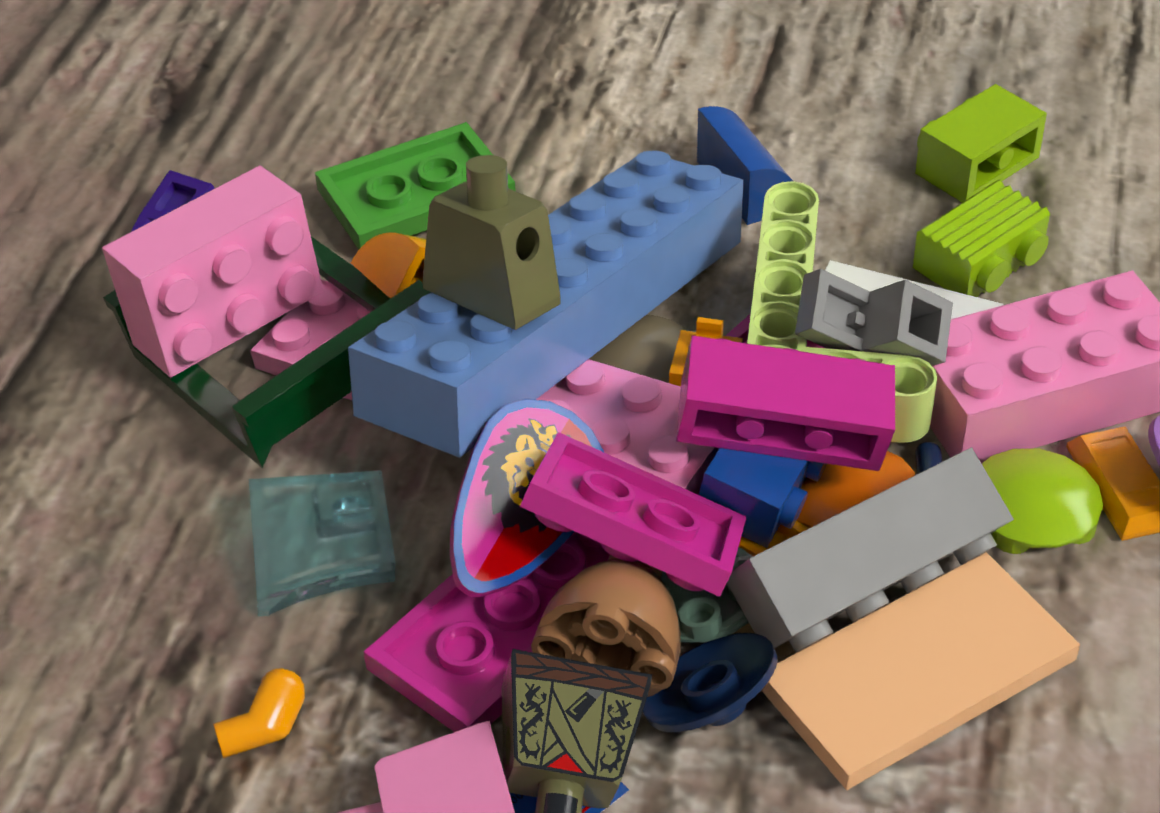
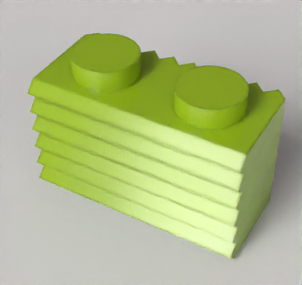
M1001 179L997 180L917 231L912 268L947 290L978 297L981 292H994L1003 284L1006 277L1010 276L1012 271L1017 272L1020 266H1032L1043 256L1049 242L1046 234L1050 213L1047 207L1041 208L1037 201L1032 203L1029 196L1022 197L1019 190L1013 192L1010 185L1004 186Z

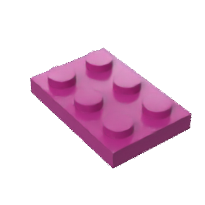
M560 432L557 433L533 476L520 507L535 513L536 518L549 528L562 532L573 530L599 542L607 553L618 559L629 562L639 560L666 572V575L672 582L690 591L705 590L719 597L732 573L746 521V516Z

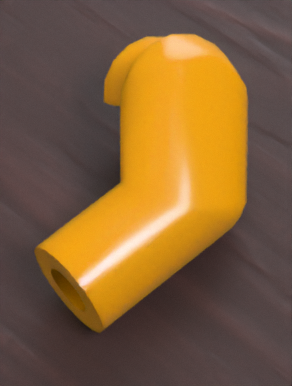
M277 668L267 672L261 680L249 712L213 723L223 759L282 740L290 733L305 699L304 683L299 675L294 671L284 668Z

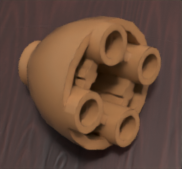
M612 555L609 556L608 561L599 562L585 568L559 588L549 601L532 641V652L652 674L651 686L647 697L670 687L679 660L681 634L674 601L661 580L662 571L639 560L629 562Z

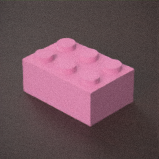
M261 165L102 247L132 344L170 378L323 292L302 196Z

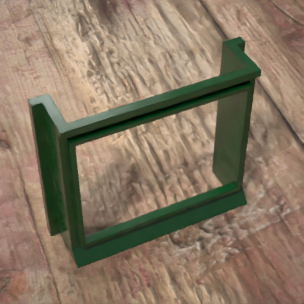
M311 236L319 274L369 310L370 313L241 400L197 363L170 378L132 344L116 291L114 290L107 294L103 299L107 307L114 312L134 357L249 458L263 468L274 444L352 392L348 347L375 330L380 324L389 321L416 303L421 297L431 293L423 289V282L420 280L416 281L390 299L358 269Z

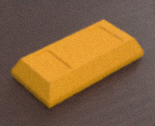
M1126 426L1080 435L1067 442L1066 448L1075 463L1084 467L1099 485L1103 501L1102 509L1121 541L1160 533V480Z

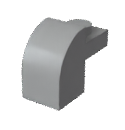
M818 269L804 274L795 334L828 349L911 355L920 357L934 366L946 362L953 302L908 280H902L873 291H868L830 272Z

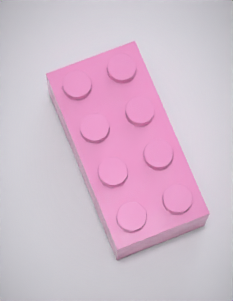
M1132 270L951 319L946 362L932 366L936 370L937 384L930 428L950 458L972 447L980 462L983 463L990 456L1007 450L1037 448L1160 412V302Z

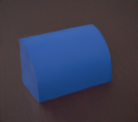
M718 106L698 108L697 163L699 165L714 166L722 174L743 179L742 219L747 225L762 221L764 197L767 190L775 184L793 180L736 113Z

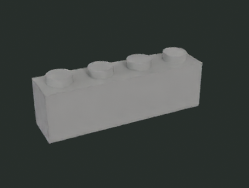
M971 447L749 558L732 571L727 584L754 633L768 638L774 648L789 641L796 653L833 633L828 623L829 619L846 611L853 623L889 603L884 593L886 589L901 582L908 594L944 574L938 563L941 560L954 554L960 565L994 548L997 544L991 533L1008 524L1014 518Z

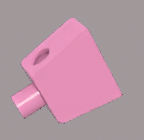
M490 721L475 724L381 758L374 766L381 802L337 812L515 813Z

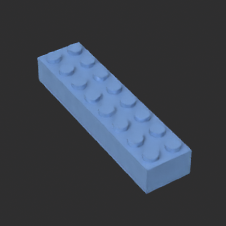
M644 151L639 153L635 158L606 175L602 180L581 194L574 196L570 201L548 215L560 289V305L514 330L432 292L421 297L416 303L389 321L380 324L375 330L348 347L353 415L456 457H462L475 446L485 424L504 405L523 399L536 400L738 245L741 242L743 179L722 174L714 166H694L673 160L665 152Z

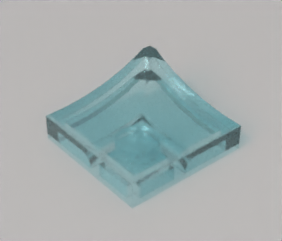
M381 470L249 479L258 617L269 616L281 609L319 595L358 586L395 582V556Z

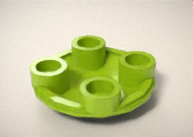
M1039 448L1007 450L990 456L982 463L1014 520L992 533L997 548L1010 554H1021L1029 548H1058L1070 543L1084 544L1094 538L1103 508V501L1099 485L1084 467L1064 455Z

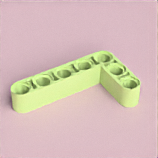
M790 181L773 185L767 190L764 197L747 344L781 349L789 348L801 352L849 359L857 358L869 362L895 365V432L891 442L905 443L921 439L928 433L930 428L937 384L936 370L929 362L911 355L806 347L807 339L795 334L804 274L813 271L819 198L817 192L804 183Z

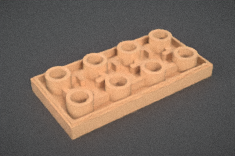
M985 552L777 663L771 679L761 691L842 786L849 790L1077 659L1080 643Z

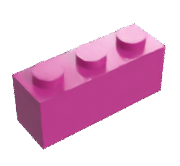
M692 335L681 379L676 442L880 471L895 432V365Z

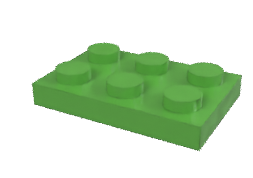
M465 122L315 172L317 190L359 250L368 240L379 234L393 232L412 236L426 231L429 205L433 198L466 181V162L476 156L493 154L470 125ZM508 174V188L516 191L515 181Z

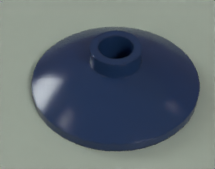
M755 633L731 634L693 648L679 657L670 687L647 697L643 709L647 721L651 726L661 731L682 732L706 725L721 726L735 720L745 710L746 704L771 679L778 661L776 650L768 638Z

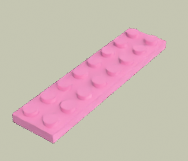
M321 280L322 293L289 311L250 350L255 369L277 376L369 314L370 311L332 283ZM590 359L586 360L536 399L551 401L574 412L593 430L604 453L695 494L701 488L704 473L719 450L717 447L676 442L680 386ZM352 392L343 398L352 400Z

